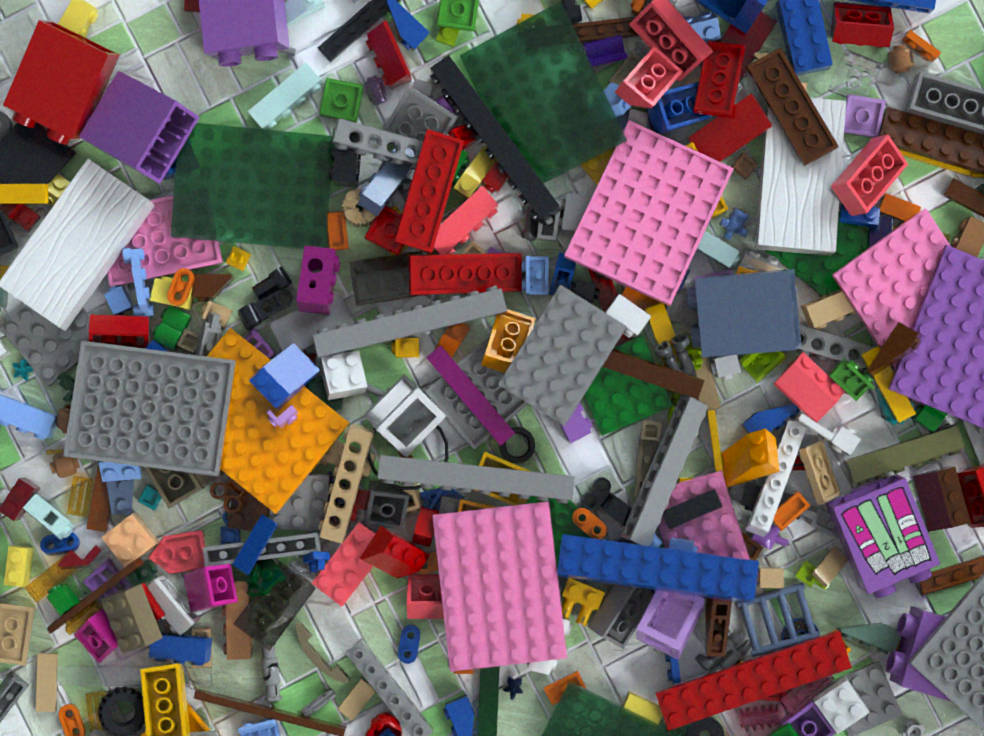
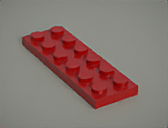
M426 129L394 242L425 252H433L464 140Z
M522 253L408 255L410 295L469 293L473 291L484 293L486 288L497 286V289L501 288L502 292L522 291Z

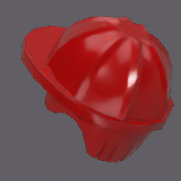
M382 712L371 720L370 728L365 736H378L388 728L396 736H401L400 722L394 715Z

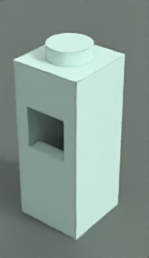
M707 231L704 232L696 249L697 252L726 269H729L731 266L735 267L740 259L737 256L740 251Z
M35 494L23 507L30 516L59 540L67 538L71 534L74 525L38 494Z

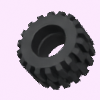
M127 686L122 688L116 687L114 690L108 691L101 699L98 709L99 722L102 728L108 734L115 736H133L136 734L135 732L140 731L143 724H145L142 694L132 687L127 688ZM119 701L130 702L135 709L133 718L125 723L115 721L111 715V710L115 703Z

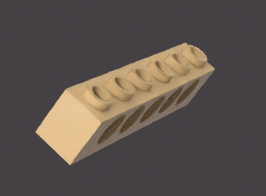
M352 424L350 428L345 430L343 439L346 440L345 446H341L338 455L341 461L339 465L335 466L333 473L336 479L334 484L331 483L328 494L331 495L330 501L325 503L323 513H326L325 519H321L318 531H321L320 538L341 544L345 540L375 431L373 429ZM357 442L360 445V450H353L351 443ZM346 461L354 462L355 468L349 469L346 466ZM341 479H347L350 482V487H343ZM336 498H343L345 505H338ZM331 516H337L340 519V523H333Z

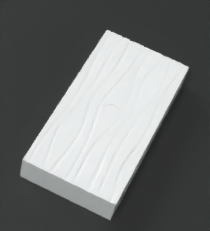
M811 98L839 147L806 166H803L766 103L765 114L773 126L763 133L755 249L832 256L836 252L839 198L831 188V185L841 175L846 101Z
M87 159L1 278L0 287L66 331L155 205L118 178Z

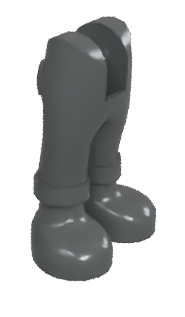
M687 335L671 338L672 345L681 364L680 368L672 353L669 341H663L655 347L656 355L659 357L664 356L663 359L668 368L697 377L693 362L688 355L687 349H685L690 343Z
M740 629L728 636L726 653H730L719 665L710 669L721 659L720 656L698 654L695 660L704 670L708 671L707 674H711L736 664L749 651L751 642L746 640L738 648L734 645L744 636Z

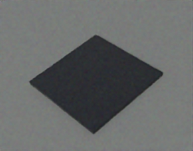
M16 123L0 140V180L5 184H49L74 157L76 152L67 145L46 136L47 131L36 123L34 128Z

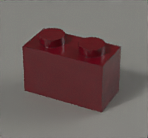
M25 477L18 478L0 506V513L13 521L20 520L25 513L23 507L38 493L40 487Z

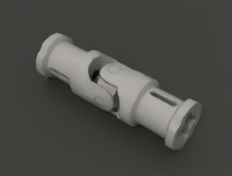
M276 641L259 643V646L262 648L263 657L261 659L263 685L266 687L265 701L282 699L279 692L280 676L278 657H276L275 653Z

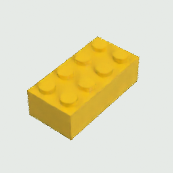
M177 663L140 669L146 735L190 736L183 665Z

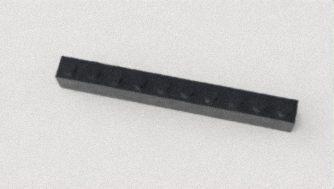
M448 55L430 67L432 74L430 78L433 83L440 85L444 98L451 100L455 113L462 115L466 128L473 130L477 143L484 145L488 158L495 160L497 163L496 168L501 175H506L509 187L512 190L516 189L519 193L518 198L524 206L527 204L530 208L529 213L531 217L542 224L560 212V205L452 58Z

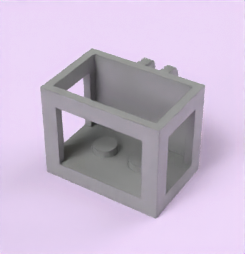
M404 374L391 388L388 387L386 389L387 392L382 397L379 396L377 398L378 401L364 416L383 437L407 457L446 417V414Z

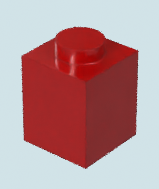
M496 162L482 180L484 188L492 194L494 192L498 194L508 180L505 174L501 175L496 168Z

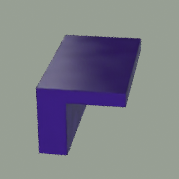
M621 35L584 43L586 58L590 67L628 58Z

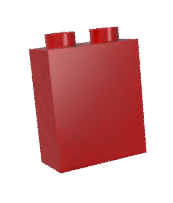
M38 20L3 106L15 111L12 116L15 122L30 128H34L35 123L38 122L49 128L46 134L48 138L68 145L70 139H81L79 135L84 129L88 118L99 104L120 54L53 21Z

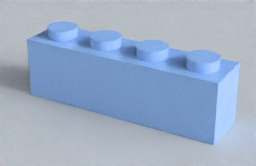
M0 394L1 425L7 427L10 424L16 426L15 430L22 433L30 431L34 433V437L41 440L52 438L56 428L57 415Z

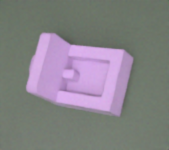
M292 405L279 417H276L270 410L267 411L269 415L267 419L274 427L278 425L281 429L286 424H292L298 418L296 416L298 411Z

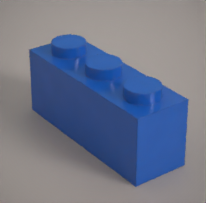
M161 632L163 638L149 646V657L155 658V661L166 662L167 659H171L173 663L184 664L185 661L192 662V665L203 666L211 658L212 637L183 634L179 636V634Z

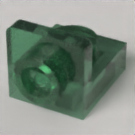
M61 372L57 378L60 380L59 384L66 391L70 390L63 397L65 402L72 401L75 380L67 372Z

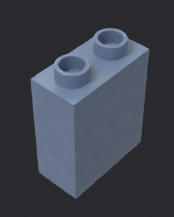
M794 269L701 277L695 279V287H688L689 309L698 310L699 325H692L691 328L693 348H701L702 357L790 351L801 347Z

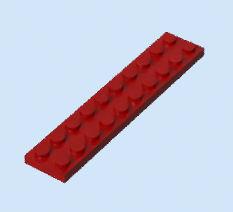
M837 630L655 692L667 730L669 731L851 669L852 666L841 632Z

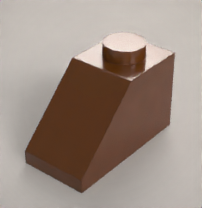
M194 274L193 297L198 298V302H209L210 298L215 299L234 280V276L232 274Z

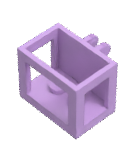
M656 590L636 629V639L679 660L704 610L705 599L695 595Z

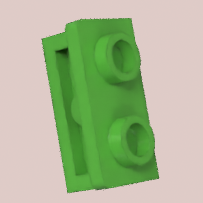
M843 358L828 375L857 401L869 388L872 390L875 388L871 384L873 379L866 373L862 375L858 371L860 367L853 360L848 362Z

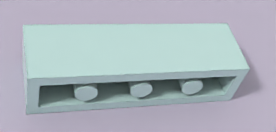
M306 62L254 105L248 113L264 132L266 130L271 131L277 126L278 120L282 117L285 119L292 113L291 109L296 105L301 106L307 100L306 97L309 94L318 92L321 89L322 81Z

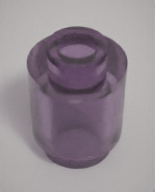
M377 75L368 77L364 86L369 101L373 105L386 102L388 95L382 78H378Z

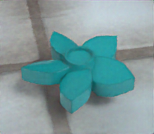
M25 358L20 363H12L13 368L17 370L13 378L22 376L24 380L28 381L29 376L27 372H32L34 369L28 366Z

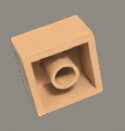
M132 513L101 537L124 568L159 544L157 538L137 513Z

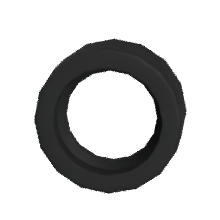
M520 427L511 428L516 434L526 437L529 445L528 450L522 456H512L506 450L505 442L501 446L499 444L500 453L509 462L523 463L533 455L535 440L526 429Z

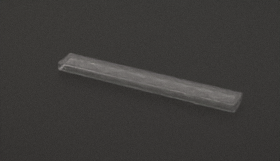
M59 665L57 666V686H142L140 669L158 666ZM183 667L185 687L212 686V667Z

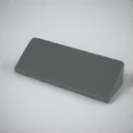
M12 671L9 672L0 684V723L29 686L26 681Z

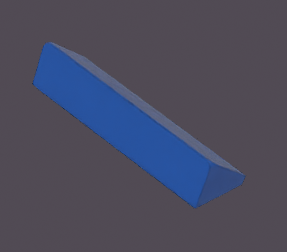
M261 514L232 565L249 575L279 523Z

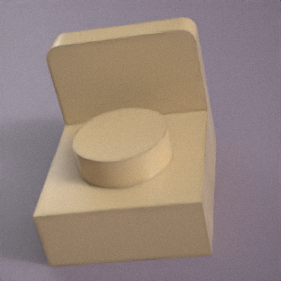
M209 301L208 304H204L201 310L202 319L206 320L209 312H216L221 316L219 321L221 327L226 328L233 310Z

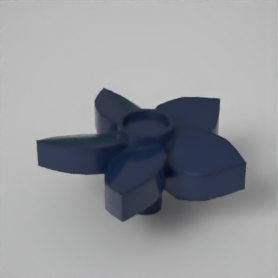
M508 677L507 683L509 686L505 687L503 691L510 692V699L513 700L516 693H523V690L520 688L522 679L514 680Z

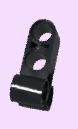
M287 289L279 290L256 303H250L240 308L238 316L245 329L250 330L267 318L290 307L293 295ZM279 296H288L289 302L285 304L281 303L279 301ZM270 304L272 311L264 312L262 305Z
M597 477L592 484L594 492H586L582 495V505L588 510H594L599 507L625 527L632 508L610 492L611 483L607 478ZM601 480H604L607 484L606 489L603 491L597 489V483ZM588 496H594V505L587 506L585 499Z

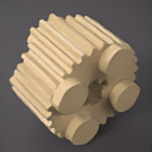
M357 187V190L353 189L346 193L342 211L350 223L363 228V226H371L376 216L365 208L363 212H360L359 208L357 209L360 206L358 202L361 197L358 195L361 189Z

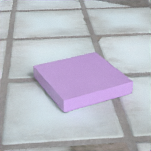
M847 94L844 133L873 138L879 137L886 100Z

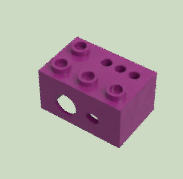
M304 245L296 299L299 312L330 315L331 304H333L334 300L333 289L336 285V273L340 271L339 256L336 255L335 249ZM317 269H320V270H321V271L318 272V273H312L314 270H317Z

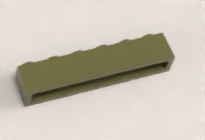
M950 426L934 433H928L844 460L851 483L862 485L868 483L869 478L881 479L886 477L888 472L899 473L905 471L904 467L912 465V468L923 465L925 460L930 459V462L942 459L941 455L947 453L949 456L960 453L959 449L965 447L958 426Z

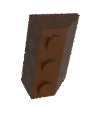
M948 466L913 476L928 532L971 523L955 466Z

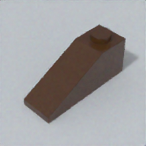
M898 322L867 372L874 376L909 355L912 350H916L921 343L920 334Z
M707 597L706 656H726L732 606L731 600Z

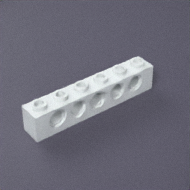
M789 420L783 427L777 443L780 472L765 476L746 527L747 531L765 537L769 532L806 427Z

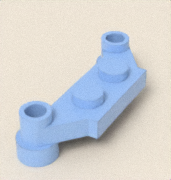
M143 248L123 249V258L125 264L132 263L131 268L138 305H133L134 316H155L153 304L149 305L148 302L150 298L149 287H145L144 280L147 279L146 269L142 268L141 260L145 259Z

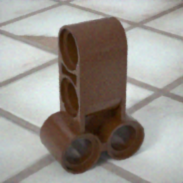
M232 478L227 483L215 482L211 485V496L215 499H225L223 506L227 512L238 513L242 510L244 504L241 498L248 492ZM222 485L224 487V494L218 496L216 488ZM232 499L238 502V507L235 510L229 507V502Z

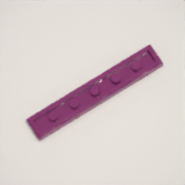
M441 345L426 357L500 446L516 434Z

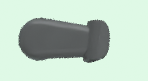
M525 205L522 206V212L526 213L524 231L521 233L523 236L521 237L531 242L537 238L538 226L537 220L535 221L529 213L530 208Z

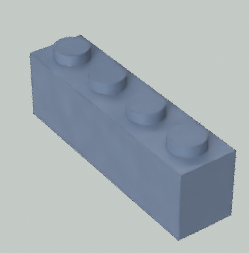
M407 148L405 151L406 156L413 158L414 152ZM390 159L388 161L384 160L378 169L380 172L378 174L374 173L369 180L370 184L368 187L364 185L358 195L361 197L358 204L375 216H378L414 169H411L409 164L403 163V166L393 164Z

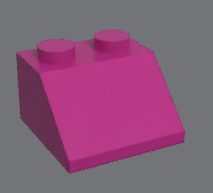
M103 608L88 619L74 634L98 663H101L119 647Z

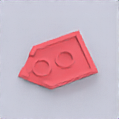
M203 530L164 536L148 559L162 567L169 574L193 571L205 567L203 556L205 539Z

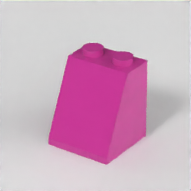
M231 564L203 567L183 574L190 613L238 602Z

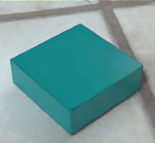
M147 484L138 502L155 511L162 497L157 489Z

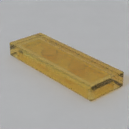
M68 553L25 587L36 603L48 595V590L65 581L79 569L60 570L57 568V565Z

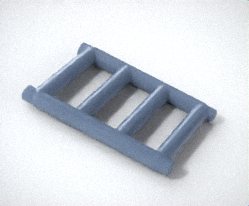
M803 582L755 595L754 603L735 602L743 616L752 646V657L787 648L820 636V633L814 627L803 591L805 589ZM796 592L808 630L807 634L800 636L796 634L785 599V595ZM776 597L789 634V639L779 642L766 600ZM759 603L771 644L761 647L759 646L748 610V605Z

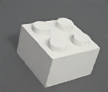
M620 294L614 298L605 313L627 326L622 334L628 338L638 336L651 317Z
M359 350L321 357L319 365L327 400L364 394L366 392L367 382Z
M846 676L813 697L815 704L837 734L870 713L868 707Z

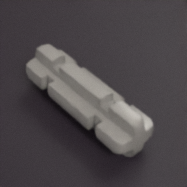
M329 688L324 694L310 702L309 706L306 705L302 708L303 715L306 718L310 717L314 711L316 712L326 705L328 700L331 701L335 698L334 690Z

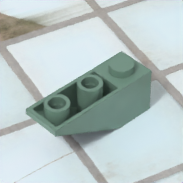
M883 623L837 628V630L842 632V637L850 640L855 637L860 639V644L870 647L871 644L878 647L877 651L887 655L889 651H896L901 636L897 634L896 628Z

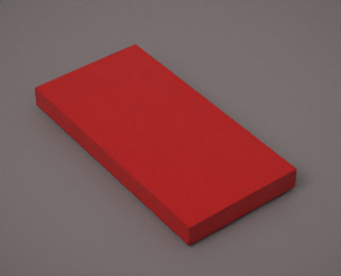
M708 40L707 45L713 52L703 61L693 112L732 118L746 45Z
M750 94L734 105L732 118L718 116L689 136L688 139L694 143L699 153L721 162L771 128L773 124L754 95Z

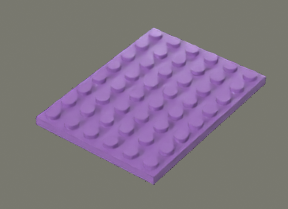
M945 245L912 326V330L920 334L921 343L916 350H912L909 355L898 361L888 390L984 429V260Z

